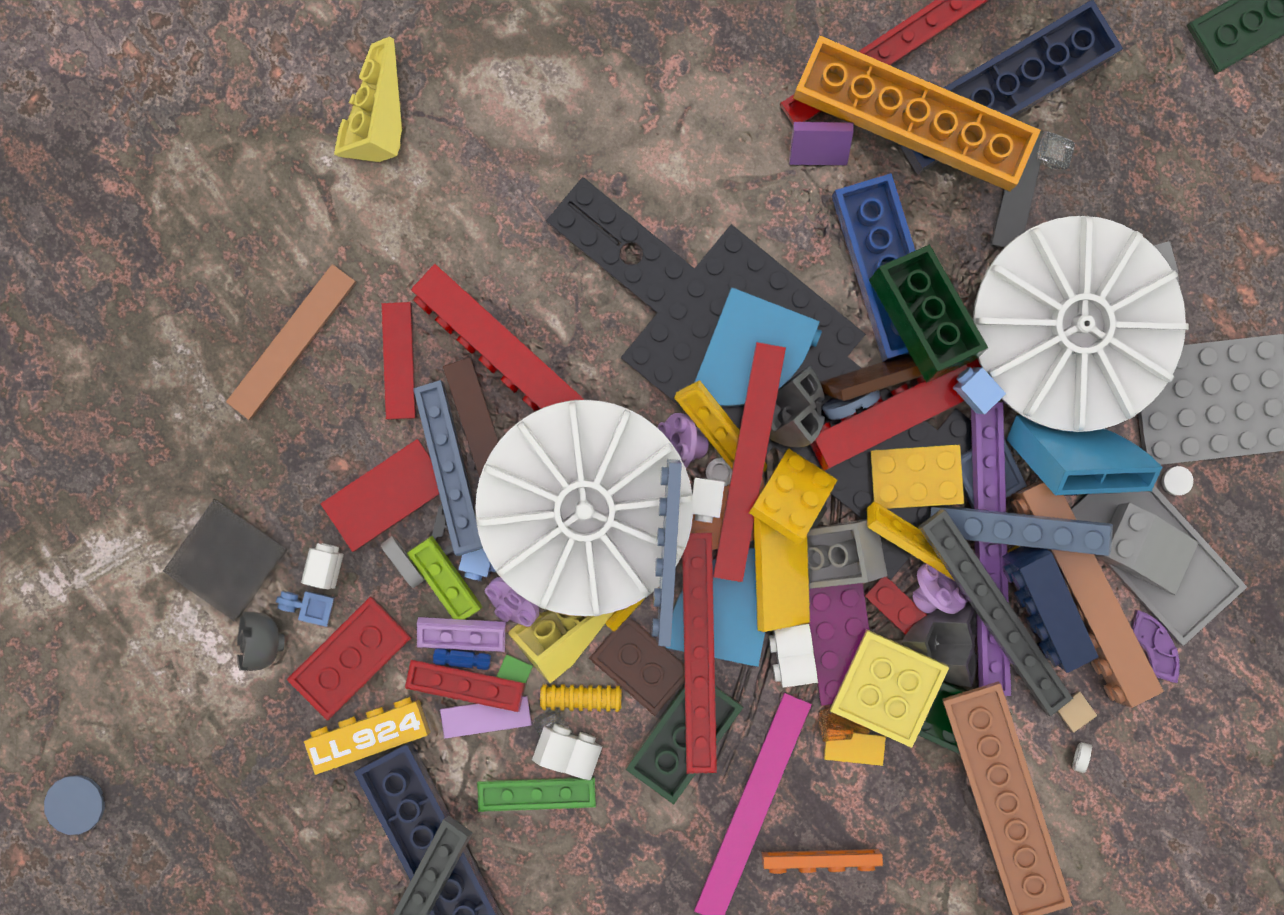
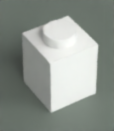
M694 478L692 496L695 521L712 523L713 517L720 518L725 482Z

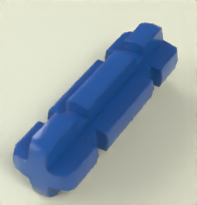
M437 648L433 654V663L436 665H446L448 663L449 666L473 668L474 666L477 669L488 670L491 664V655L485 653L475 655V652L458 650L447 652V649Z

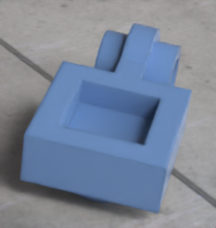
M281 591V595L277 596V609L295 612L296 608H300L298 620L325 627L328 626L335 597L305 591L303 601L301 602L298 600L299 595L295 593Z

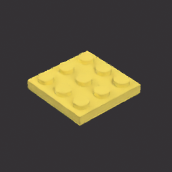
M866 629L830 711L912 748L949 670V666Z

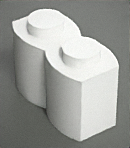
M317 543L316 548H309L301 583L322 589H335L344 555L338 552L339 547Z
M809 624L773 630V635H768L771 653L776 652L778 664L773 665L775 682H781L782 688L818 683Z
M554 724L553 729L544 727L532 761L539 766L591 780L602 750V746L595 742L596 737L583 732H579L578 736L571 735L570 729Z

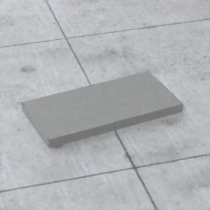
M1155 485L1152 491L1085 494L1071 507L1076 520L1110 523L1118 505L1130 502L1157 515L1199 542L1176 595H1172L1104 562L1154 618L1166 628L1167 632L1179 645L1184 646L1247 588L1243 581Z

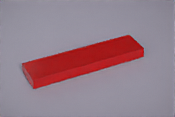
M381 303L386 419H416V402L413 389L415 388L412 303Z
M417 660L410 661L405 689L514 712H520L525 683Z

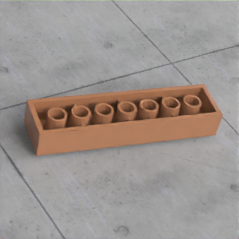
M1041 479L1011 495L1013 501L1010 503L1017 514L1076 520L1065 496L1054 495ZM1047 549L1052 552L1099 656L1091 661V664L1098 675H1103L1107 683L1104 685V689L1110 700H1115L1116 703L1133 708L1163 693L1164 691L1095 555Z

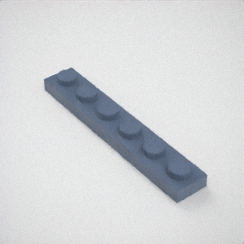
M439 380L413 388L454 555L460 556L483 549L476 523L475 504L444 382Z
M667 459V467H661L660 484L665 485V498H659V516H664L663 528H658L657 546H662L661 558H656L655 576L660 577L659 588H654L653 607H658V619L652 618L651 636L656 637L658 646L671 647L682 470L681 461Z
M942 505L931 507V516L940 509L946 510L965 540L1104 556L1111 554L1113 524Z

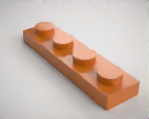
M879 849L762 852V865L764 869H769V873L773 874L786 873L787 869L798 868V872L813 873L816 872V868H828L829 872H844L846 867H857L858 871H874L875 866H883V858Z

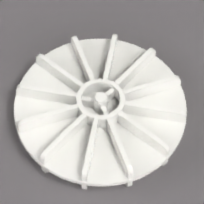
M1069 216L1054 219L1030 228L1017 236L996 256L992 264L985 271L986 274L977 292L972 319L988 346V349L978 358L980 366L1006 393L1001 399L1023 417L1045 427L1062 431L1083 432L1105 429L1135 417L1136 414L1153 402L1168 382L1173 380V373L1182 353L1185 330H1189V324L1185 320L1182 293L1176 279L1178 274L1176 270L1172 271L1161 253L1140 232L1112 220L1099 217Z
M571 400L556 403L531 413L509 429L490 453L479 479L475 506L476 523L483 549L497 574L517 594L542 609L574 616H600L625 609L648 597L654 591V588L660 586V577L655 576L656 558H661L662 546H657L658 528H663L664 516H659V498H665V485L660 484L661 467H667V459L680 460L682 463L676 565L684 553L690 536L693 519V496L690 480L680 455L668 438L653 423L630 409L613 403L596 400Z

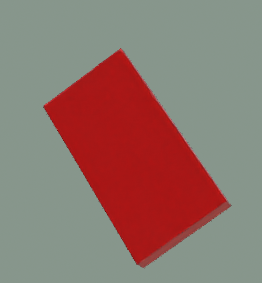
M416 439L320 503L352 552H355L440 495L430 455L420 440Z
M371 596L286 680L329 721L412 637Z

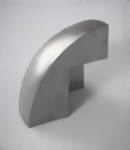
M811 366L778 389L769 439L789 447L808 446L818 437L823 427L825 417L821 416V402L824 400V392Z
M966 603L965 607L956 614H948L941 610H936L914 624L902 641L904 646L948 665L949 670L943 681L972 687L977 665V655L974 652V640L977 636V615L972 605Z

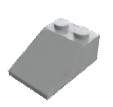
M1130 502L1119 504L1110 524H1113L1111 554L1109 556L1095 555V557L1172 595H1176L1199 542L1157 515Z
M867 519L821 526L809 530L807 534L809 589L866 583L888 576L881 537L867 527Z

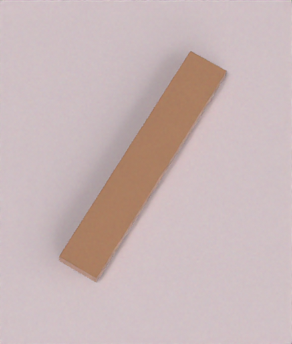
M332 264L234 390L226 403L248 420H251L357 282Z

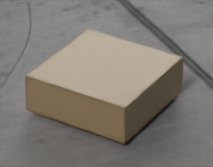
M1080 691L1071 695L1073 699L1057 711L1073 733L1097 716Z

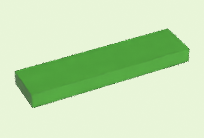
M595 776L591 780L567 777L477 782L478 812L596 807Z

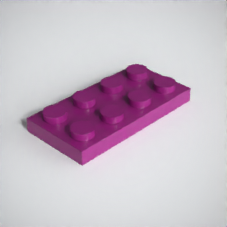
M863 583L809 589L810 623L808 624L812 638L821 706L833 703L866 629L869 630Z

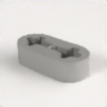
M394 536L389 537L380 544L383 551L412 588H415L425 580L407 555L405 549Z

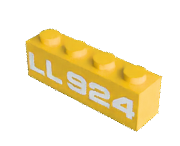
M408 697L394 702L395 708L384 711L383 707L368 711L366 712L367 718L356 721L354 716L338 722L339 728L328 731L327 726L311 731V737L306 739L304 744L315 775L430 734L431 732L420 700L412 702L411 698Z

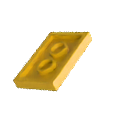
M960 445L871 451L874 502H877L886 509L964 504Z
M788 448L749 513L797 545H800L838 480Z

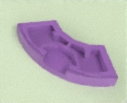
M1135 610L1131 628L1156 677L1177 683L1180 670L1179 655L1166 628L1147 613Z

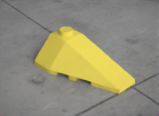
M387 37L372 43L359 75L360 79L363 80L356 95L352 94L349 101L353 105L348 120L342 119L338 130L334 155L338 157L381 162L398 155L401 146L402 124L395 44L393 38Z
M550 610L543 613L539 611L538 618L530 627L517 624L507 633L540 674L549 683H552L576 662L614 612L600 616H574Z

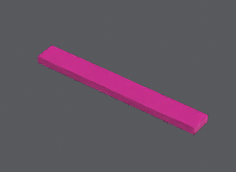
M785 692L783 693L698 898L694 912L702 915H725L808 715L811 703Z

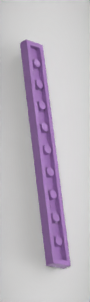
M997 402L986 414H977L971 408L974 509L1006 512L1003 402ZM975 541V555L1009 603L1008 579L1002 569L1006 565L1002 556L1007 553V544ZM977 614L979 687L999 681L1004 695L1011 696L1010 661Z

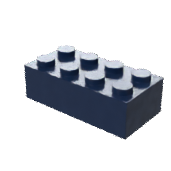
M1020 546L1003 555L1002 557L1006 564L1002 567L1008 581L1010 583L1014 582L1017 591L1014 592V596L1020 607L1026 608L1029 615L1025 618L1032 633H1037L1041 641L1037 643V646L1045 658H1049L1054 667L1059 666L1066 673L1098 658L1096 649L1052 552L1043 548Z

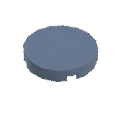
M879 390L846 401L832 398L822 408L828 419H841L853 415L856 409L861 406L863 409L870 407L880 399L881 395Z
M82 775L67 776L55 782L48 790L44 800V813L49 824L57 831L67 835H79L94 828L101 820L105 810L103 792L97 783Z

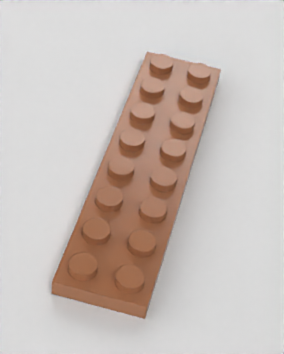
M998 681L943 698L942 700L1012 915H1044L1071 907L1072 903L1001 683Z

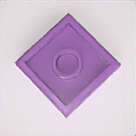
M794 122L789 155L790 165H847L854 132L853 123Z

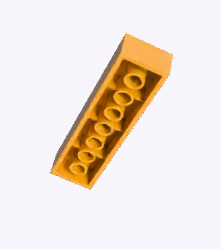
M819 36L793 97L795 100L844 121L851 122L858 127L1009 192L1017 186L1041 131L823 36Z

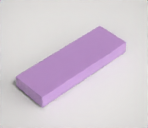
M418 617L417 647L505 652L506 622Z
M528 695L522 697L520 712L476 703L440 709L444 739L532 725Z

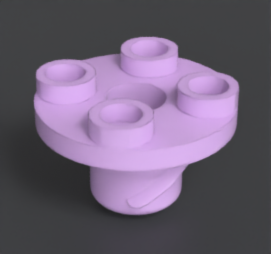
M674 413L665 422H661L657 428L668 438L680 455L685 468L688 467L691 461L701 459L706 455L709 448V440L695 426V423L687 414Z
M926 563L918 568L917 579L920 587L913 592V601L919 610L930 614L939 609L948 614H956L965 607L968 600L954 580Z
M501 577L494 578L485 588V594L496 608L494 611L496 616L502 621L508 622L511 620L530 627L538 618L539 607L517 594Z

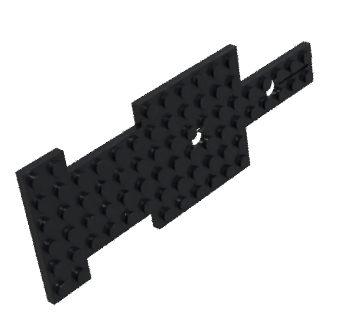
M584 177L579 180L546 220L548 225L657 313L621 356V359L681 409L683 408L674 398L675 394L695 382L731 287L820 321L817 329L821 330L822 333L816 347L810 346L803 363L788 381L809 366L814 370L820 382L862 369L848 355L866 334L732 224L694 268ZM628 243L637 244L643 252L641 261L635 265H627L620 258L621 248ZM887 388L879 390L883 401L893 397ZM824 394V400L821 402V416L825 417L824 424L829 422L831 427L841 423V420L828 419L824 414L822 406L834 398ZM744 405L739 407H722L740 430ZM861 406L860 408L856 409L857 414H859L867 410V408L863 409V407ZM955 408L938 429H935L925 420L824 470L838 480L830 494L860 519H867V507L874 502L871 451L960 445L961 454L972 449L971 420ZM769 439L766 455L773 447L783 455L789 448L822 469L811 445L789 447ZM932 506L891 508L888 510L918 528V526L931 517ZM880 535L888 575L886 577L891 580L911 554Z

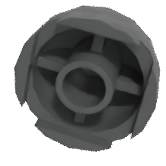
M242 612L243 616L240 617L237 646H240V653H243V655H237L239 671L262 670L275 661L278 651L284 650V634H279L277 624L268 615L258 612Z

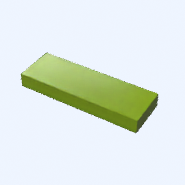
M430 536L407 552L409 558L453 619L465 620L483 607L433 536Z

